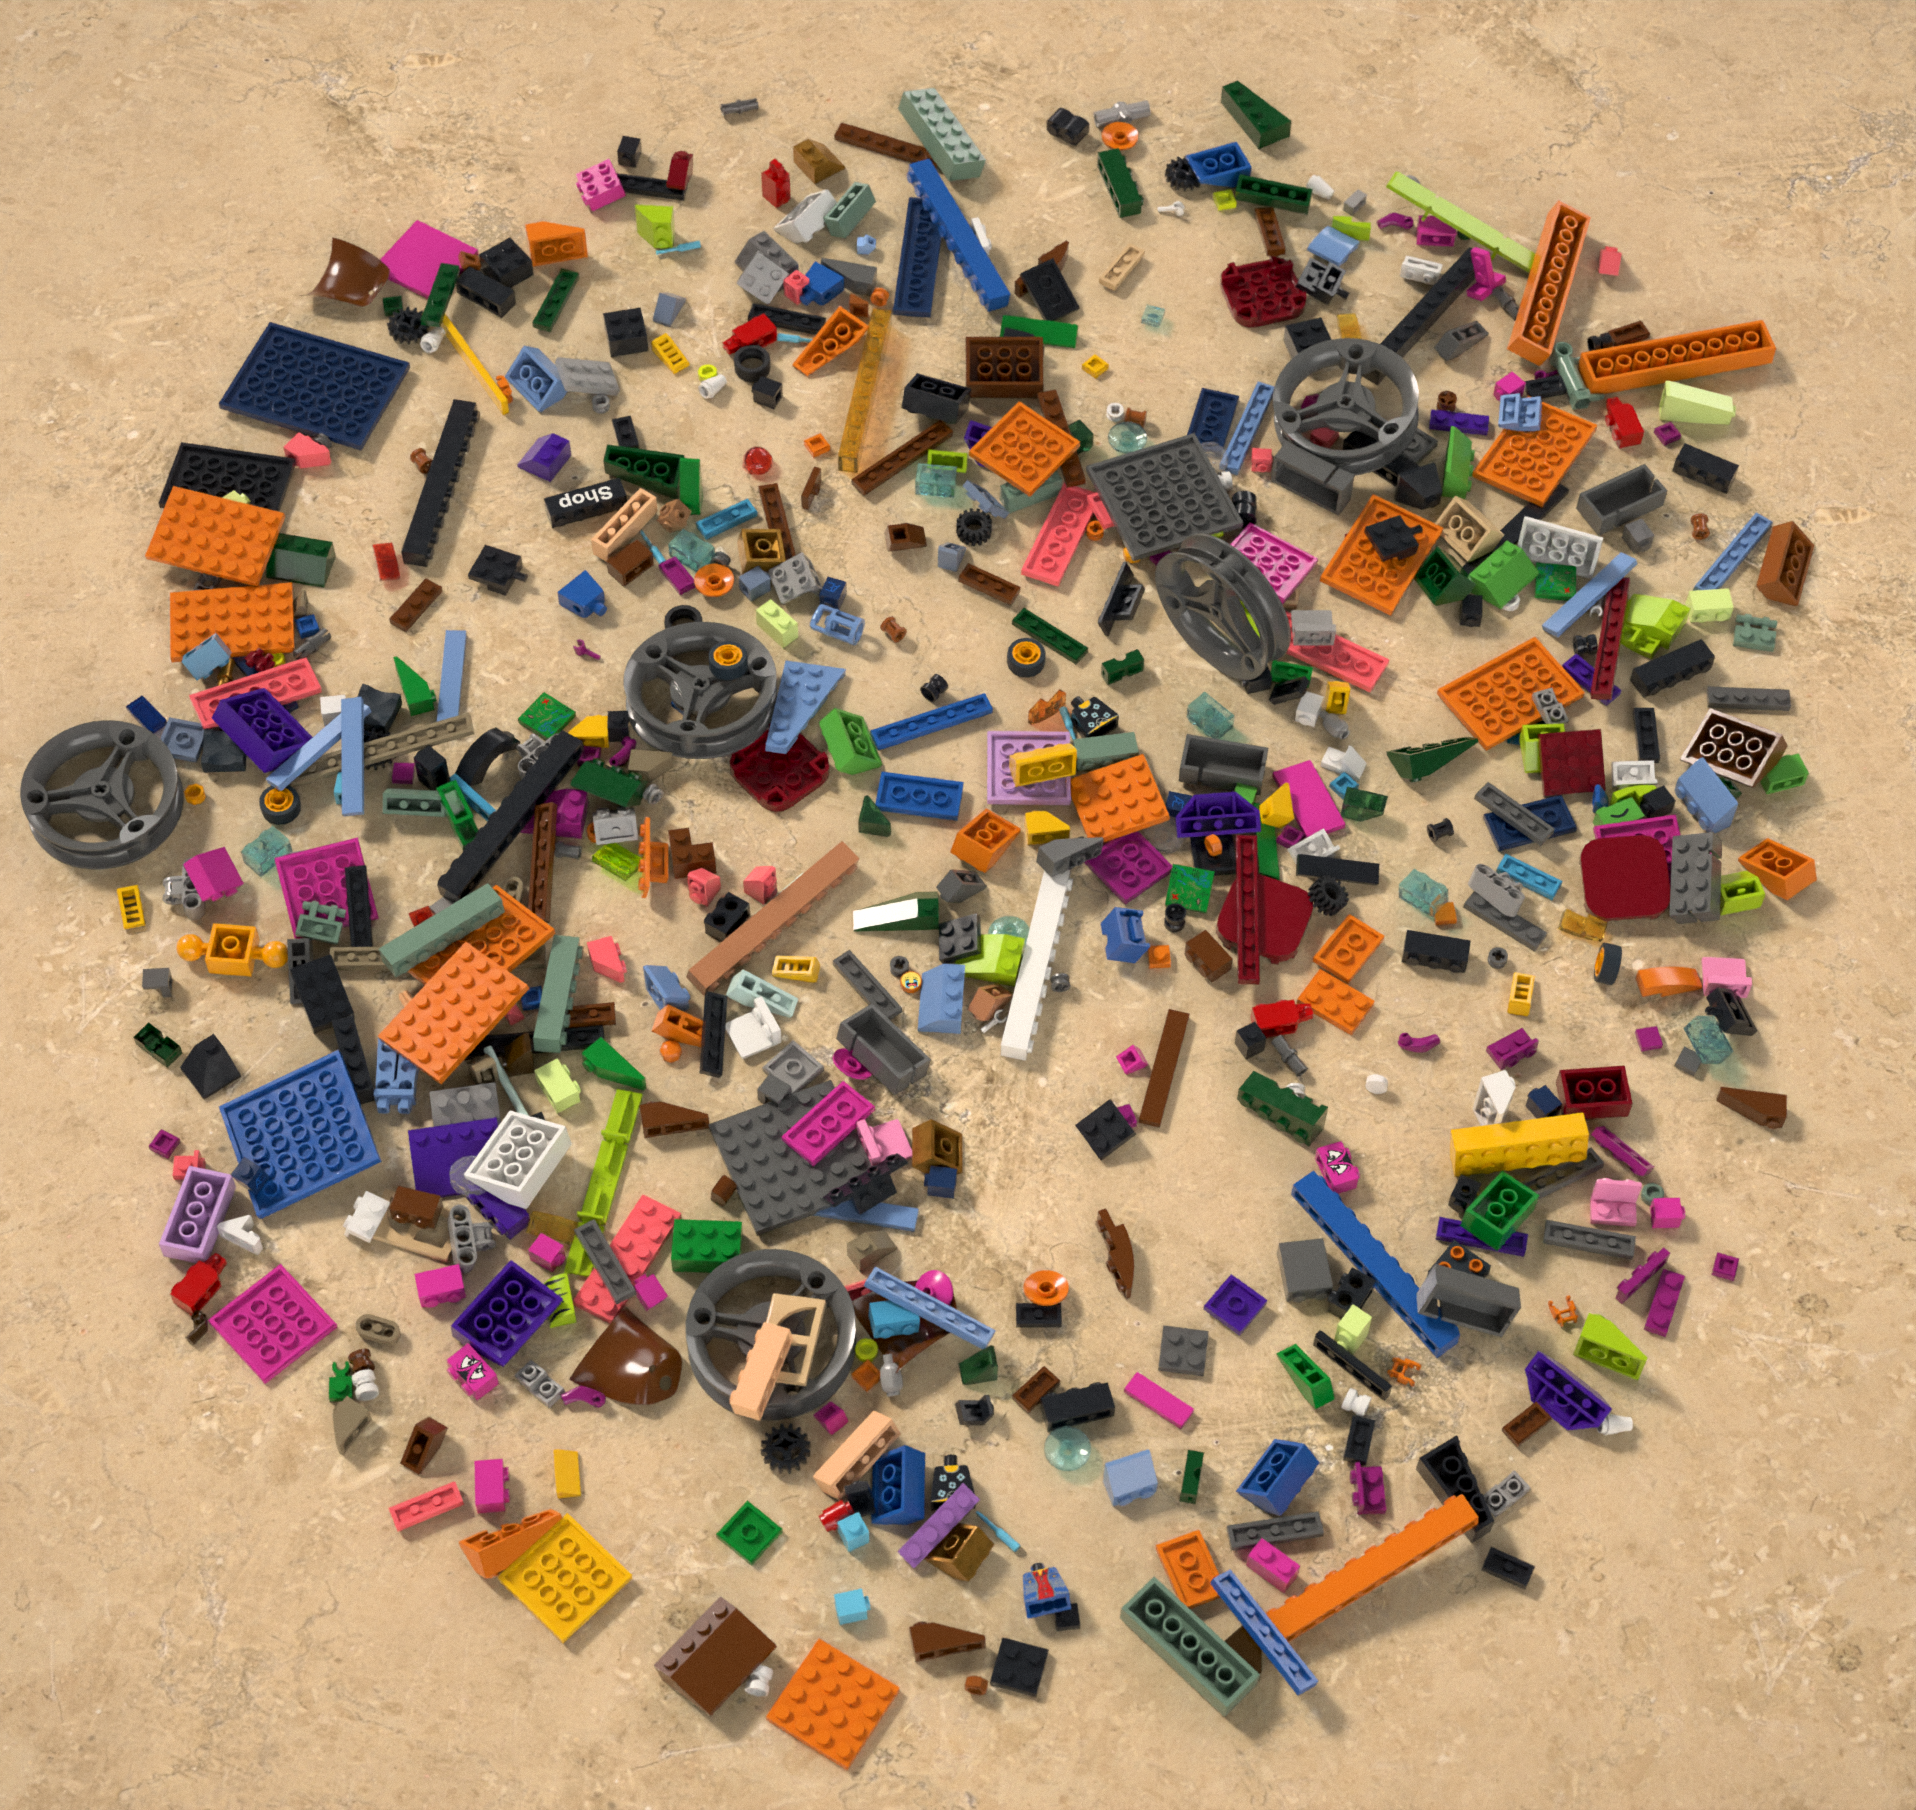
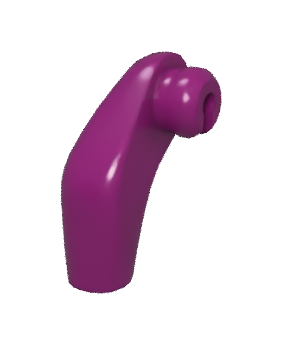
M1395 212L1377 220L1379 229L1392 225L1410 229L1414 224L1411 216Z
M630 736L623 738L621 744L624 747L610 758L609 764L611 766H621L628 762L631 749H635L637 745L634 738L631 739Z
M1402 1033L1399 1035L1398 1040L1400 1048L1417 1053H1425L1440 1044V1038L1436 1034L1422 1038H1413L1408 1033Z
M578 1386L561 1395L565 1405L576 1401H584L599 1408L606 1402L603 1393L585 1386Z

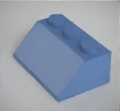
M523 346L505 375V378L539 412L562 400L568 392L564 389L556 365L539 348Z
M1702 757L1678 778L1674 790L1677 797L1682 799L1687 806L1689 813L1694 815L1699 821L1700 827L1706 832L1717 833L1731 826L1739 803Z
M942 964L922 973L918 1031L961 1034L965 965Z

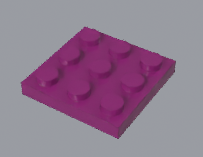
M1139 831L1109 841L1102 847V852L1098 857L1084 862L1125 905L1165 878L1172 871V865Z

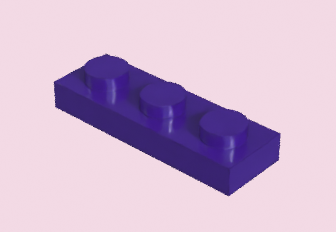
M1431 409L1429 429L1450 432L1451 426H1455L1462 433L1487 436L1489 416Z
M1575 654L1562 664V667L1576 682L1591 692L1594 667L1578 654ZM1614 684L1612 700H1598L1608 706L1620 696L1622 690Z

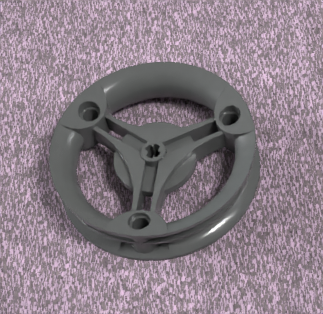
M1339 338L1312 345L1293 357L1283 368L1276 380L1273 391L1274 426L1278 440L1282 446L1286 441L1297 445L1299 448L1313 453L1327 462H1331L1336 466L1335 469L1341 468L1355 476L1378 470L1397 459L1414 438L1419 420L1417 381L1409 365L1397 353L1376 342L1357 338ZM1336 365L1344 371L1339 382L1325 388L1315 404L1300 410H1296L1290 405L1291 397L1296 388L1311 374ZM1377 370L1396 385L1402 397L1403 408L1401 417L1387 421L1375 411L1373 394L1368 388L1361 385L1363 374ZM1349 373L1357 374L1355 382L1348 381ZM1318 428H1329L1343 433L1359 431L1378 442L1360 449L1333 450L1310 442L1302 436V433Z
M1193 534L1182 542L1177 552L1165 555L1158 562L1155 582L1160 601L1167 616L1186 643L1211 666L1233 678L1251 680L1264 672L1267 663L1281 658L1288 651L1291 642L1290 625L1278 595L1262 572L1235 547L1212 535ZM1185 561L1200 564L1202 569L1213 580L1205 581L1200 587L1195 586L1184 568ZM1240 600L1250 613L1260 637L1251 626ZM1213 623L1221 628L1233 641L1226 637Z
M691 622L664 629L644 641L634 651L626 665L624 690L626 695V711L629 712V722L638 736L647 744L662 752H672V755L676 757L710 759L735 753L760 738L768 729V724L772 721L778 695L775 663L769 651L757 638L734 626L716 622ZM733 641L741 644L746 649L748 668L745 674L737 679L723 680L711 673L709 665L689 666L671 657L692 651H710L718 643ZM659 677L669 684L673 703L680 710L684 711L683 719L665 724L654 717L643 703L642 686L644 682ZM750 688L760 693L753 708L739 720L714 729H707L703 725L708 715L722 709L729 702L732 695ZM691 714L697 715L696 721L690 720Z
M101 720L71 727L47 741L34 754L24 771L20 787V798L31 832L42 849L53 858L67 865L82 869L102 870L121 867L140 860L166 841L180 819L183 809L184 792L173 755L158 736L132 723ZM114 747L113 752L101 767L83 773L74 784L57 790H45L47 782L54 772L71 758L90 750ZM121 758H123L119 768L117 769L116 767L119 761L121 760ZM149 759L160 772L163 782V793L153 815L137 817L130 808L134 800L135 790L128 774L134 761ZM77 813L83 819L91 822L108 821L121 831L119 838L106 842H81L58 833L49 825V821L54 814ZM123 814L130 819L127 824L119 818Z
M763 1249L731 1258L715 1268L702 1281L695 1291L687 1311L685 1333L691 1369L699 1385L717 1404L734 1413L730 1404V1396L733 1390L736 1391L737 1385L727 1380L715 1368L708 1355L706 1345L713 1337L732 1341L739 1345L741 1352L747 1358L749 1350H753L757 1331L761 1330L763 1323L766 1322L771 1302L757 1304L745 1314L715 1312L717 1302L734 1287L752 1279L769 1276L786 1277L800 1281L801 1286L791 1296H805L807 1298L826 1300V1307H831L837 1325V1342L833 1356L821 1373L812 1380L808 1378L806 1386L778 1383L770 1395L761 1418L763 1421H777L798 1417L818 1408L828 1401L843 1385L855 1358L856 1319L854 1307L846 1288L829 1268L819 1261L798 1252L782 1249ZM814 1286H819V1287H821V1288L814 1289V1288H812V1287H814ZM811 1310L797 1312L789 1316L780 1326L790 1329L791 1334L806 1336L803 1320ZM706 1321L709 1322L708 1324H705V1325H704V1324H700V1323L706 1322ZM717 1324L737 1327V1330L718 1327ZM790 1346L783 1365H788L790 1373L797 1374L793 1359L798 1356L803 1347ZM793 1391H794V1392H797V1394H795V1395H789V1394H788V1393L793 1392Z

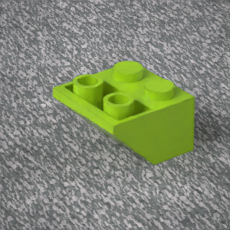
M1564 723L1522 726L1519 741L1525 773H1541L1538 734L1565 732Z
M1748 871L1721 876L1720 916L1761 907L1765 892L1758 876Z

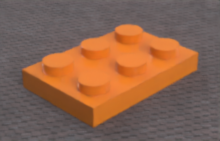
M1349 914L1313 957V962L1349 984L1384 941L1385 936Z
M1319 969L1298 997L1297 1004L1310 1003L1315 1015L1352 1036L1374 1006L1375 1000Z
M1200 1530L1156 1545V1552L1176 1597L1189 1609L1221 1598L1210 1584L1212 1579L1218 1576L1219 1573Z

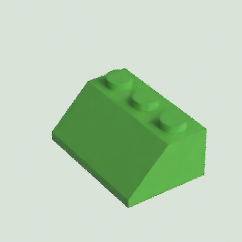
M1451 426L1448 439L1442 497L1454 498L1457 496L1465 499L1466 492L1471 491L1472 480H1468L1469 476L1472 477L1473 465H1470V461L1474 460L1475 450L1471 449L1472 441L1455 426Z
M1506 541L1469 574L1476 583L1471 593L1483 595V600L1501 609L1538 576L1539 572L1522 548Z
M834 708L819 722L822 735L825 737L828 750L833 757L834 765L838 771L854 775L879 768L883 765L863 716Z

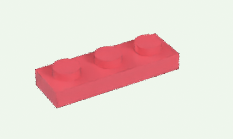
M454 1481L389 1508L398 1532L462 1506L464 1502Z

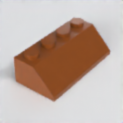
M1794 521L1773 526L1756 587L1767 599L1798 606L1815 545Z

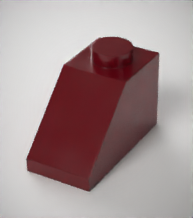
M686 151L674 153L671 158L667 188L685 190L693 175V154H688Z

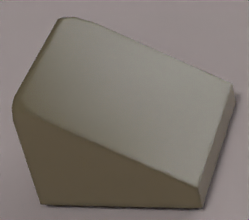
M302 590L294 600V618L307 616L309 601L305 590Z

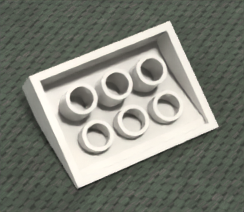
M1525 516L1517 546L1524 550L1532 563L1576 566V575L1592 579L1603 538Z
M509 1111L467 1169L464 1177L506 1203L527 1209L572 1145L566 1126Z

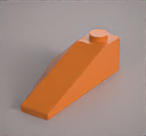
M839 306L792 366L808 376L856 344L870 327Z
M553 1509L545 1510L524 1517L520 1524L501 1525V1530L488 1534L487 1530L481 1531L459 1541V1545L477 1574L484 1578H493L499 1575L500 1571L507 1569L562 1519V1515Z

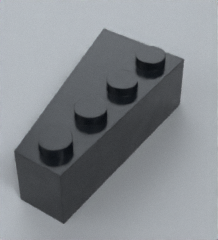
M1454 1436L1421 1456L1416 1470L1442 1505L1451 1496L1455 1495L1458 1497L1463 1494L1477 1514L1478 1525L1464 1533L1468 1540L1473 1543L1488 1534L1492 1529L1494 1519L1483 1494H1481L1478 1488L1476 1477L1471 1472L1466 1454L1461 1449L1458 1436Z

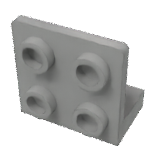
M757 250L737 280V284L768 305L789 273L766 258L764 253Z
M803 552L768 571L782 604L808 591L813 592L819 597L823 588L812 561Z
M1331 610L1291 611L1293 645H1334L1336 624L1332 622Z
M618 806L617 810L599 808L596 812H593L596 845L638 840L634 808Z

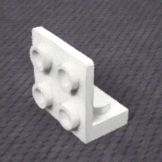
M762 996L754 999L752 1012L726 1023L725 1030L742 1059L781 1043V1029Z

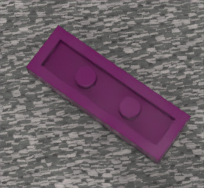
M1604 1125L1595 1128L1591 1135L1596 1138L1597 1144L1613 1152L1612 1155L1617 1160L1627 1163L1630 1166V1170L1636 1175L1645 1176L1654 1169L1651 1163Z
M1664 1247L1658 1253L1654 1251L1647 1258V1263L1644 1266L1639 1265L1636 1267L1629 1280L1625 1278L1617 1286L1618 1292L1615 1299L1623 1304L1667 1263L1670 1252Z
M1663 1268L1644 1330L1666 1337L1685 1278L1684 1275Z

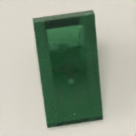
M868 795L864 796L858 820L859 832L884 837L891 836V823Z
M993 1345L986 1347L958 1364L962 1385L998 1380V1364Z

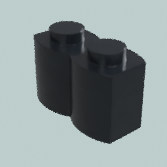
M1058 108L1047 120V131L1052 136L1062 138L1066 143L1077 145L1089 133V122L1080 116L1074 115L1067 109Z

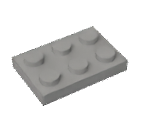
M557 357L555 365L565 391L618 395L620 389L609 362Z
M495 1082L429 1092L434 1126L497 1117L498 1126L501 1124Z

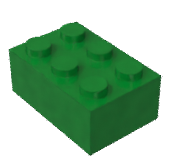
M1502 1170L1466 1209L1460 1226L1498 1251L1534 1211L1539 1194Z
M674 1219L671 1252L672 1272L711 1273L724 1262L741 1255L743 1242L742 1221Z

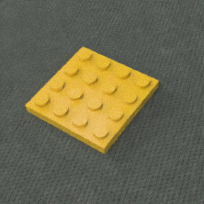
M568 1513L498 1576V1581L562 1643L567 1641L633 1579L632 1574Z

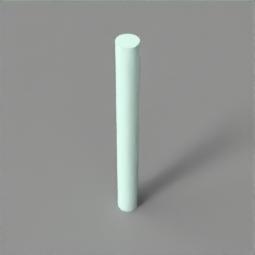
M487 1046L484 1048V1052L495 1060L499 1080L517 1113L529 1116L493 1048Z

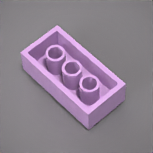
M193 1166L188 1167L159 1242L164 1257L197 1263L199 1260L205 1262L210 1257L219 1234L217 1225L224 1221L236 1189L231 1174Z

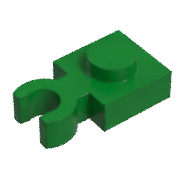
M345 1361V1368L343 1370H338L337 1363L333 1362L332 1370L336 1377H329V1401L340 1402L346 1396L353 1399L352 1376H348L351 1371L349 1362Z

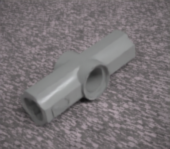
M1148 100L1132 104L1120 101L1115 103L1112 108L1094 112L1093 117L1096 127H1102L1114 122L1130 124L1134 119L1150 116L1151 111Z

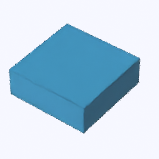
M1344 772L1334 779L1329 787L1344 800L1358 790L1359 784Z

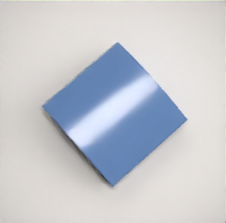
M1327 226L1314 238L1307 251L1340 266L1348 260L1349 254L1358 248L1360 242Z
M1520 393L1501 395L1499 427L1515 431H1540L1541 396L1521 398Z

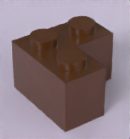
M689 827L668 830L675 879L686 878L689 872L700 868L713 874L717 873L713 842L692 845Z

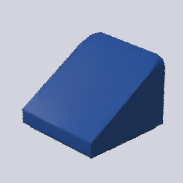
M1596 784L1592 795L1593 813H1596L1601 807H1609L1608 796L1598 784Z

